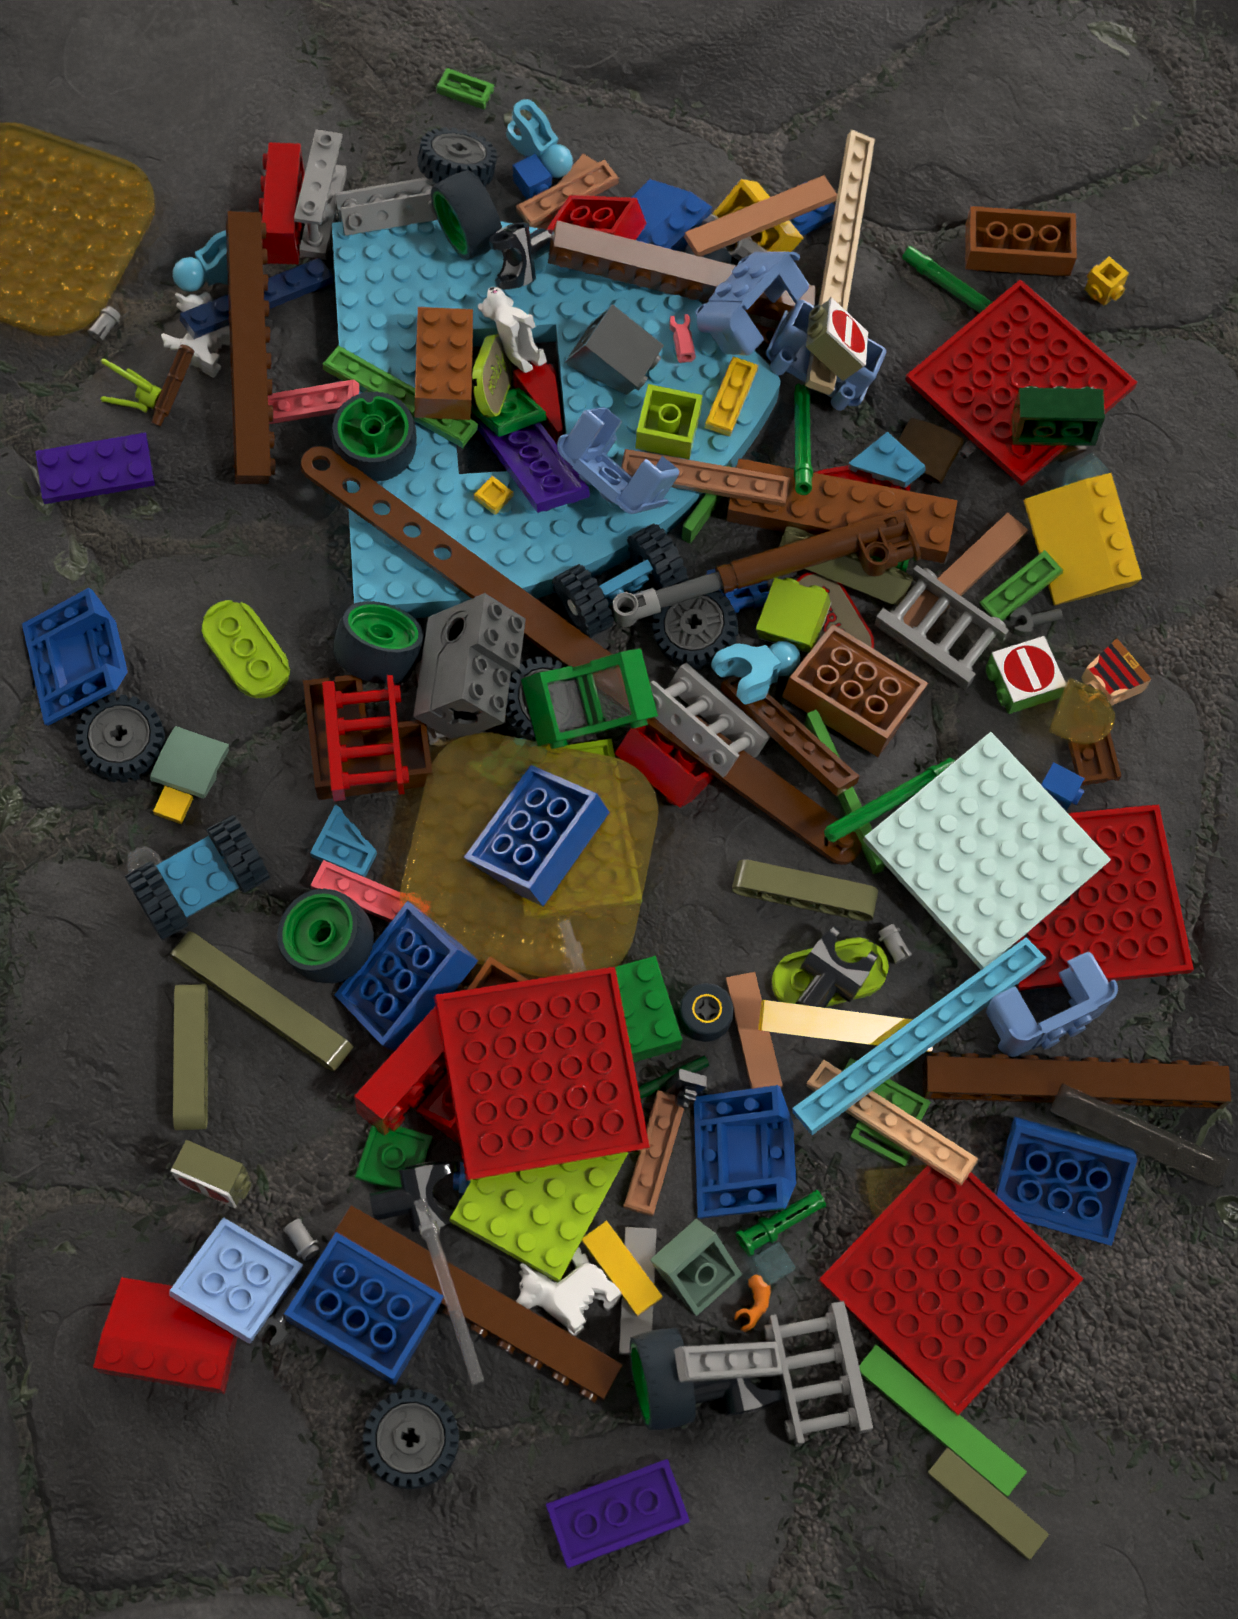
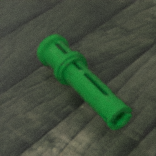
M814 1190L811 1194L789 1205L786 1209L772 1217H761L757 1220V1224L747 1230L737 1231L735 1233L737 1241L745 1254L751 1257L754 1255V1250L768 1242H776L778 1234L801 1222L821 1208H825V1200L818 1190ZM805 1207V1209H803L802 1211L798 1212L797 1214L793 1215L792 1217L786 1220L788 1216Z

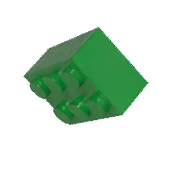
M656 956L615 967L633 1062L681 1049L683 1039Z

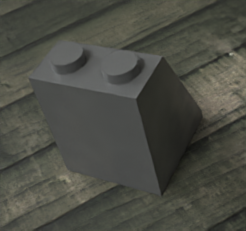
M612 304L590 323L564 363L627 395L634 389L640 390L648 379L645 374L649 369L652 370L660 361L661 356L658 354L664 345Z

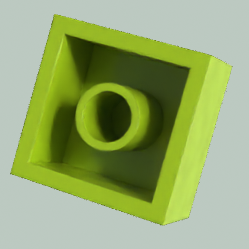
M648 384L636 432L635 449L690 460L700 418L703 395Z

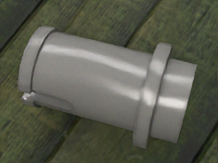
M107 306L106 309H101L100 317L88 330L89 335L91 336L94 333L95 335L92 338L99 342H103L112 327L120 323V314L110 306Z
M891 924L878 932L881 936L879 941L885 943L895 964L909 958L912 953L908 950L899 934L900 928H896L894 924Z
M301 1219L292 1221L284 1228L283 1231L298 1251L296 1255L299 1258L302 1257L304 1261H307L319 1253L318 1240H313Z

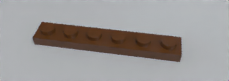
M732 676L722 682L720 690L833 794L837 796L858 783L859 775L772 696L767 694L762 700L743 704L736 696L738 684L742 678Z

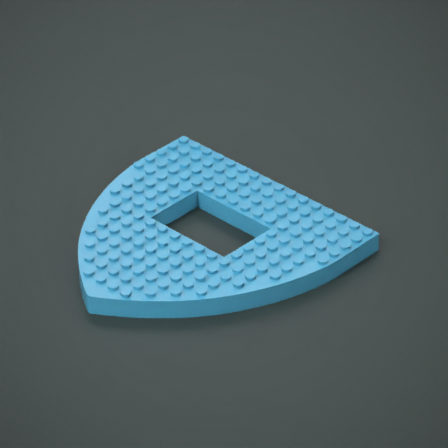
M438 220L346 236L342 222L332 223L340 347L415 388L418 307L473 309L472 347L482 346L486 336L499 334L495 321L485 317L478 310V304L483 303L489 288L496 287L495 278H497L503 266L501 250L491 249L480 256L468 260L463 259L456 253L446 238ZM500 221L502 228L507 225L513 224ZM529 227L530 233H532V232H534V231H536V230L538 229V228ZM549 252L534 260L536 279L515 289H501L506 296L514 301L512 307L519 308L527 315L533 316L536 326L531 329L534 343L556 342L565 434H570L585 410L607 408L622 421L615 433L617 440L607 454L620 467H622L625 449L664 455L635 449L636 432L648 384L703 395L701 413L690 460L722 466L729 465L733 468L737 465L738 458L741 459L749 449L777 402L780 378L771 371L768 363L755 350L750 355L724 354L710 333H704L698 329L695 311L703 305L698 300H691L688 297L668 294L549 264ZM612 304L664 345L658 354L661 356L660 361L652 370L649 369L645 374L648 377L645 384L640 390L634 389L627 395L564 363L590 323ZM688 314L691 320L689 330L692 334L696 357L692 362L680 363L677 360L673 339L674 333L670 330L669 326L670 317L674 316L677 324H683L684 316ZM734 356L759 366L731 437L704 427L731 359ZM415 421L417 443L411 464L398 476L377 482L536 599L555 593L552 583L553 578L577 564L583 565L586 570H589L591 577H594L629 559L631 553L628 551L627 537L652 523L658 524L660 529L663 528L667 534L694 511L706 494L671 487L663 498L668 500L664 507L629 514L616 503L603 499L598 489L593 485L587 484L590 497L553 508L549 511L537 513L508 471L459 474L456 444ZM491 476L495 477L514 493L512 499L496 515L474 500V494ZM347 481V491L349 493L359 491L360 487L357 483ZM383 503L373 506V510L379 515H387L390 512L389 507ZM349 509L354 604L363 601L381 602L396 606L409 613L413 618H425L472 599ZM412 525L406 526L403 529L404 533L409 537L414 538L421 534L420 530ZM440 547L434 550L435 556L441 560L451 557L450 552L445 548Z

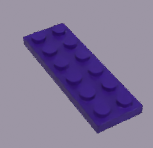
M474 416V421L478 423V431L537 513L549 511L553 508L590 497L589 487L580 479L578 472L572 468L573 466L559 454L557 444L540 422L498 437L479 418Z

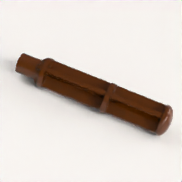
M188 345L179 346L156 405L153 408L155 413L151 423L160 427L164 418L170 414L179 388L195 354L194 349Z

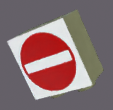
M830 298L822 305L815 306L809 313L806 348L842 381L866 365L868 331L833 298Z
M188 1140L185 1141L171 1169V1173L180 1185L233 1208H236L240 1198L243 1200L246 1198L251 1188L250 1176L242 1163Z

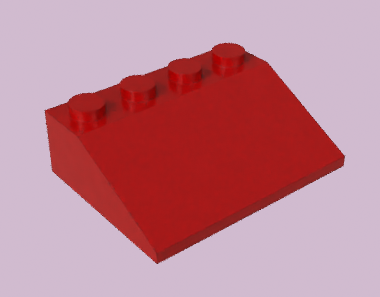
M121 1277L101 1334L93 1368L103 1374L225 1394L237 1336L170 1297L169 1292L173 1286Z

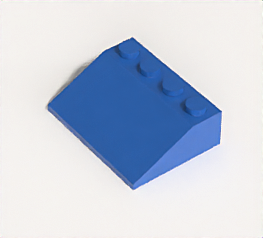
M652 179L645 183L631 197L638 199L647 223L636 241L684 252L688 245L684 238L685 232L701 226L703 220L712 213V207L692 192Z
M530 765L464 858L515 893L538 905L544 906L610 812L597 793Z
M407 901L373 944L371 954L365 965L356 974L345 980L335 993V996L382 1046L395 1051L436 1006L434 996L454 992L478 960L461 943L415 905Z
M1014 1117L995 1195L1024 1222L1112 1246L1137 1163V1156L1134 1150Z
M335 1232L284 1315L286 1321L395 1386L417 1349L444 1296Z

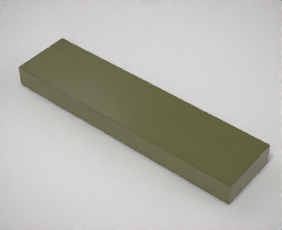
M948 1447L926 1473L1028 1561L1031 1560L1050 1535Z

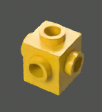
M1109 256L1100 265H1096L1090 270L1087 275L1088 282L1085 290L1091 298L1105 306L1112 299L1116 301L1124 293L1125 288L1123 286L1129 272Z

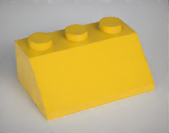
M741 179L712 214L721 218L770 198V196L758 182ZM789 220L750 236L752 241L768 252H792L803 239V236Z

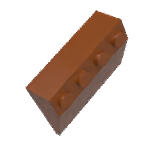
M832 624L789 677L782 697L807 713L817 710L824 724L879 757L916 704L928 683Z

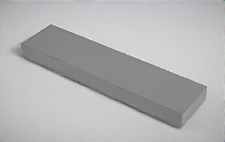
M625 1227L624 1245L654 1284L655 1267L650 1259L655 1256L656 1229ZM622 1297L619 1355H630L629 1345L631 1337L652 1331L653 1306L637 1317Z
M777 1342L687 1346L674 1349L680 1382L766 1377L783 1374Z

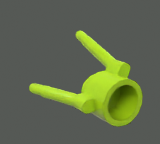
M106 359L101 360V363L109 367V369L138 386L135 398L139 399V402L102 396L100 398L102 402L138 408L144 412H147L149 407L154 408L161 393V388L151 384L131 369L124 371Z

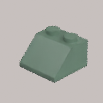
M697 1219L650 1259L662 1279L695 1316L700 1314L742 1275L717 1234Z

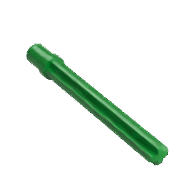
M909 246L904 252L902 260L979 313L993 303L935 263L928 255L925 256L912 246Z
M798 383L794 391L795 467L793 475L795 491L800 495H807L812 491L813 478L810 437V388L806 387L805 384Z
M948 758L937 765L928 767L920 775L828 825L824 829V835L828 841L835 842L906 802L953 764L955 760Z

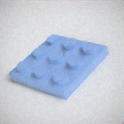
M223 1217L170 1289L169 1296L251 1344L301 1272L303 1264Z

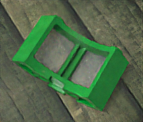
M641 648L618 652L591 660L590 663L576 667L568 666L539 672L521 679L538 747L550 744L552 750L567 746V740L626 725H630L631 729L648 725L647 719L658 716Z

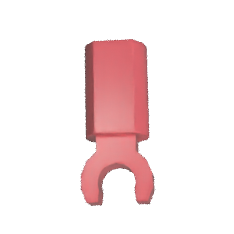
M685 314L683 324H677L675 317H670L669 326L670 330L674 333L677 360L680 363L692 362L696 357L692 334L689 330L691 320L688 314Z

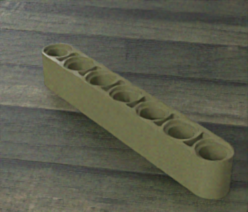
M188 931L170 953V956L186 970L330 1071L335 1072L353 1049V1046L341 1035L197 934Z

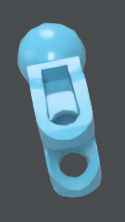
M524 99L517 102L512 112L513 121L508 124L506 130L508 140L522 155L531 156L536 154L552 178H561L567 175L572 169V155L569 149L557 144L559 138L552 131L546 115L531 100ZM520 110H528L531 113V119L527 121L520 114ZM518 128L522 136L516 135L514 129Z
M226 230L215 234L205 247L196 251V258H182L175 264L173 269V280L184 291H197L204 286L205 282H207L208 286L216 283L228 285Z
M778 641L769 648L766 645L752 647L747 644L737 643L718 651L712 660L711 667L720 677H741L736 696L743 704H750L764 699L768 694L770 684L777 682L778 676L793 674L800 665V653L797 647L788 641Z

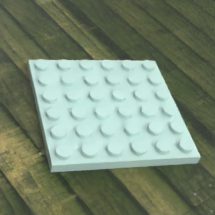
M992 732L987 734L863 838L866 845L884 862L887 868L980 970L1004 954L1111 860Z

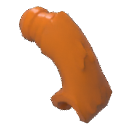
M758 1274L748 1279V1285L753 1290L754 1306L749 1310L745 1308L740 1309L734 1317V1321L740 1317H745L749 1320V1323L740 1329L743 1332L754 1328L768 1308L771 1287L764 1283L762 1276Z

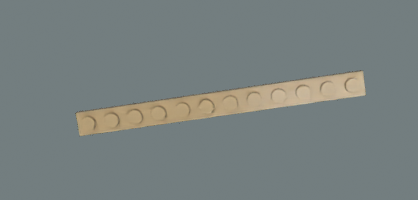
M854 130L850 131L846 140L819 305H822L830 298H833L845 311L848 308L875 139ZM810 353L805 386L830 395L835 388L837 375L813 353Z

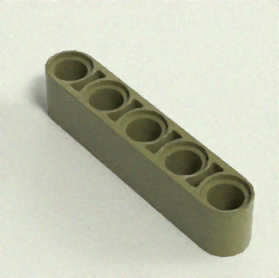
M786 527L779 547L816 535L796 527ZM857 553L806 568L814 573L894 605H899L907 595L913 580L910 574L895 567L886 569L884 574L880 576H869L863 570ZM870 558L874 562H880L878 560Z
M739 860L737 862L732 891L741 896L859 921L873 920L878 897V889L870 885L752 860Z
M207 984L175 985L173 1124L175 1131L207 1129L208 1125Z

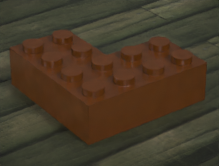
M353 675L335 677L337 691L342 693L364 691L361 678ZM329 677L303 681L314 782L318 800L333 799L322 682L330 681ZM365 703L343 705V708L338 709V718L344 717V720L367 718ZM419 720L398 722L402 766H408L409 783L404 784V789L434 786L426 724ZM392 727L345 732V735H340L341 745L346 744V747L393 743ZM394 754L348 759V762H342L343 772H349V774L396 770ZM397 782L350 786V789L345 790V797L398 790Z

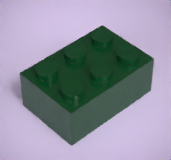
M1027 386L1019 388L1012 412V444L1095 446L1105 420L1104 390L1094 389L1093 387L1078 389L1063 386L1054 388Z

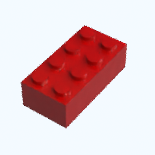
M269 142L268 153H263V169L266 170V176H261V191L264 192V198L259 199V212L262 215L261 223H266V239H262V248H267V264L299 265L302 223L295 222L294 216L305 176L301 143Z
M436 1006L354 1096L357 1113L368 1123L374 1125L384 1136L389 1132V1129L393 1132L397 1130L405 1119L403 1116L410 1107L416 1108L424 1099L425 1094L423 1092L430 1084L435 1086L445 1075L446 1062Z

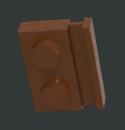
M1108 724L1100 727L1089 726L1067 730L1066 737L1075 773L1085 778L1081 786L1105 783L1109 780H1120L1121 772Z

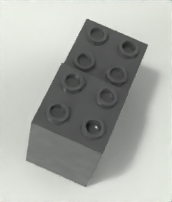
M486 593L429 616L413 717L454 741L503 724L505 721L511 672L520 667L526 619Z

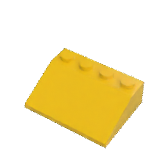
M1112 473L1083 479L1024 499L1039 554L1045 550L1063 569V573L1048 585L1054 606L1132 587L1142 580Z

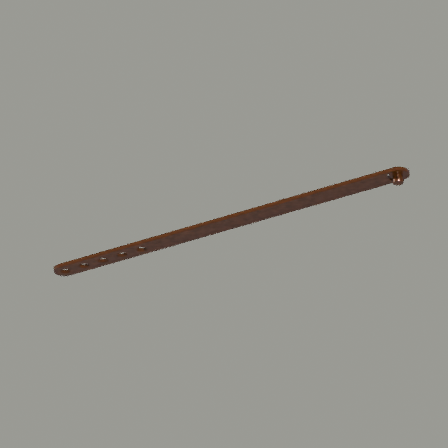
M319 446L309 449L303 455L301 470L306 478L470 598L486 593L526 619L524 637L552 658L561 662L563 666L576 667L590 663L591 660L612 655L362 471L348 464L333 450ZM317 459H323L329 463L330 467L325 471H319L313 467L312 463ZM347 481H353L359 485L360 489L355 493H349L343 489L342 485ZM383 503L389 507L390 512L387 515H379L373 510V506ZM412 525L417 527L421 534L414 538L409 537L404 533L403 529L406 526ZM440 547L445 548L450 552L451 557L441 560L435 556L434 550ZM620 667L593 674L596 690L632 715ZM695 716V717L698 718L703 724H705L706 726H709V724H707L705 721H703L702 719H700L698 716ZM655 717L647 719L648 725L646 726L833 863L839 865L849 864L860 853L862 844L855 831L835 842H830L827 839L825 846L824 829L839 819L746 751L742 750L738 753L740 756L728 774L722 777ZM721 733L717 734L727 745L733 743Z

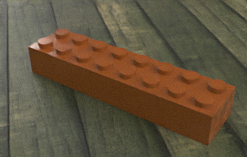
M738 458L737 468L790 477L785 507L730 497L727 522L784 532L786 527H796L811 534L819 535L903 509L908 516L919 543L921 559L944 563L946 559L958 500L813 473L812 491L807 495H800L795 491L794 469Z

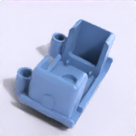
M754 252L744 257L734 267L730 277L717 286L709 302L701 305L695 311L698 329L701 332L710 333L724 354H752L763 341V337L745 310H748L763 292L771 302L775 303L786 290L794 303H797L809 289L807 280L794 262V260H799L800 256L796 252Z
M798 300L789 313L785 310L766 351L767 357L772 361L770 369L774 374L782 375L787 371L806 382L811 353L806 348L809 313L815 307L805 300ZM868 338L866 365L844 381L836 376L835 388L828 395L832 397L831 405L834 409L841 411L847 405L858 406L861 404L869 385L876 378L886 355V349Z
M607 408L585 410L570 434L559 437L557 443L559 454L579 473L580 479L598 489L600 496L606 501L616 503L629 514L661 508L668 503V500L663 498L679 476V469L662 456L656 466L645 459L633 477L630 476L607 456L617 440L615 433L622 423Z
M1090 952L1083 953L1067 961L1069 968L1059 972V977L1071 996L1069 1003L1072 1008L1044 1020L1038 1025L1015 986L995 995L986 1008V1014L1001 1039L998 1044L999 1050L1005 1055L1015 1057L1041 1046L1044 1050L1059 1043V1038L1063 1035L1069 1034L1070 1037L1081 1033L1086 1029L1085 1025L1099 1017L1117 995L1118 985L1116 980L1113 979L1110 983L1108 982L1099 964Z

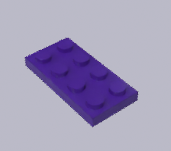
M146 433L35 451L44 504L155 486Z
M668 1459L546 1504L567 1569L690 1523Z

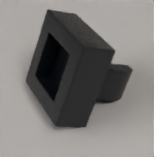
M679 1069L665 1082V1092L676 1095L675 1106L687 1109L688 1101L694 1102L696 1096L706 1088L707 1076Z

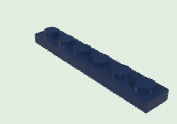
M318 258L268 278V291H264V300H269V309L333 284L334 276L322 260ZM228 294L180 313V322L193 339L229 326Z

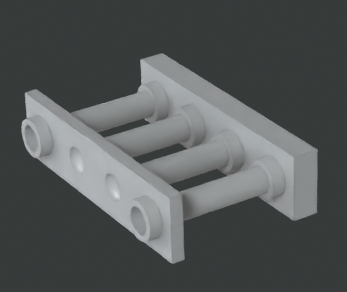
M322 130L315 131L294 216L295 222L306 223L299 248L300 256L327 259L332 238V223L336 221L338 212L335 193L343 191L347 175L346 166L336 165L342 133Z
M425 177L335 193L339 220L343 223L345 236L437 220L431 201V189L436 185V183L432 182L433 178L427 179Z
M916 565L912 573L913 580L916 581L914 586L894 611L891 610L889 612L884 608L876 617L875 626L966 690L975 676V673L972 671L973 664L993 638L1003 642L1009 630L1005 628L1006 625L1002 620L994 616L991 618L940 582L934 572L928 568L922 569ZM927 589L939 599L917 627L911 628L903 622V617L922 592ZM949 605L962 615L940 644H933L926 639V633ZM972 621L985 630V632L964 659L957 661L949 655V649Z
M687 663L679 667L667 689L664 690L654 680L650 682L658 714L655 718L722 777L728 774L740 756L739 752L744 750L755 758L771 737ZM679 696L690 706L685 708L674 697ZM700 714L711 725L706 726L695 716ZM722 733L733 743L727 745L717 734Z
M844 1301L832 1303L828 1308L829 1313H825V1317L779 1326L777 1315H771L767 1320L768 1325H764L766 1341L777 1342L783 1372L779 1376L789 1420L785 1421V1429L788 1440L793 1439L795 1447L803 1445V1434L844 1425L855 1427L857 1434L870 1432L873 1429ZM827 1329L829 1332H834L836 1344H833L830 1349L790 1357L785 1356L782 1338ZM835 1361L836 1364L841 1363L843 1376H839V1380L792 1388L789 1370ZM837 1393L848 1395L851 1407L847 1408V1412L800 1421L796 1406L797 1401Z

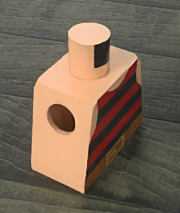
M1117 638L1087 666L1081 677L1086 685L1078 689L1077 693L1086 704L1097 698L1104 707H1110L1145 691L1151 678Z

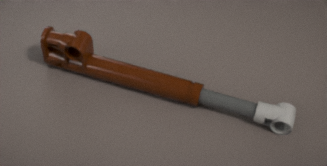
M900 509L732 561L728 565L716 566L714 573L656 591L654 588H650L634 594L628 592L620 593L613 600V619L619 626L630 627L638 619L660 613L661 608L718 590L726 594L735 589H742L857 553L865 573L876 577L884 574L886 569L896 567L899 562L909 559L920 561L921 550L906 512ZM876 556L881 558L882 561L874 562L870 557ZM626 606L630 607L632 611L623 613L619 609Z

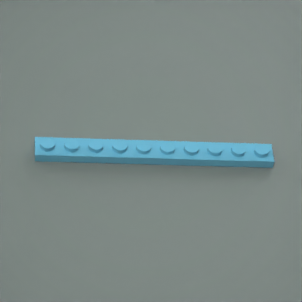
M1027 937L793 1107V1114L811 1135L815 1134L987 1007L995 995L1014 987L1044 965L1046 957Z

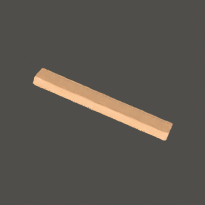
M823 1060L808 1080L807 1087L815 1092L842 1071ZM871 1091L845 1111L960 1186L978 1162L977 1157L874 1091Z

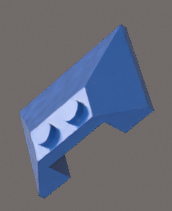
M90 588L22 623L44 725L49 726L116 691L128 673L116 621Z
M774 1085L697 1096L694 1101L698 1218L703 1219L786 1209L796 1185L793 1121L780 1086Z

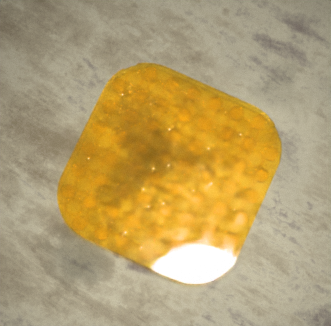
M12 122L0 123V321L36 334L57 336L76 332L92 323L101 314V309L105 308L155 213L156 200L152 185L147 175L137 165L123 158L28 125Z
M476 733L461 737L447 745L432 763L433 775L427 776L401 884L400 908L407 901L411 902L461 943L478 960V964L484 965L488 958L492 957L513 971L542 977L617 967L626 957L633 943L658 820L656 795L647 778L637 768L618 758L565 747L551 750L550 744L538 747L535 741L500 734ZM530 765L597 793L610 812L544 906L520 896L464 858Z

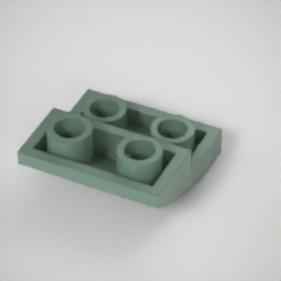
M175 726L160 752L150 780L205 799L216 781L218 768L229 752V744Z

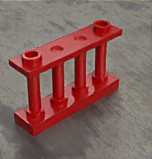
M387 675L388 689L352 693L336 691L334 681L322 682L331 791L334 801L346 800L345 790L350 789V786L397 782L399 795L405 794L404 784L409 783L408 766H402L396 703L402 702L400 685H394L393 675ZM389 701L391 716L344 720V717L338 718V709L343 708V705ZM392 727L393 743L346 747V744L341 745L340 735H345V732ZM392 754L395 756L396 770L359 774L343 772L342 762H348V759Z

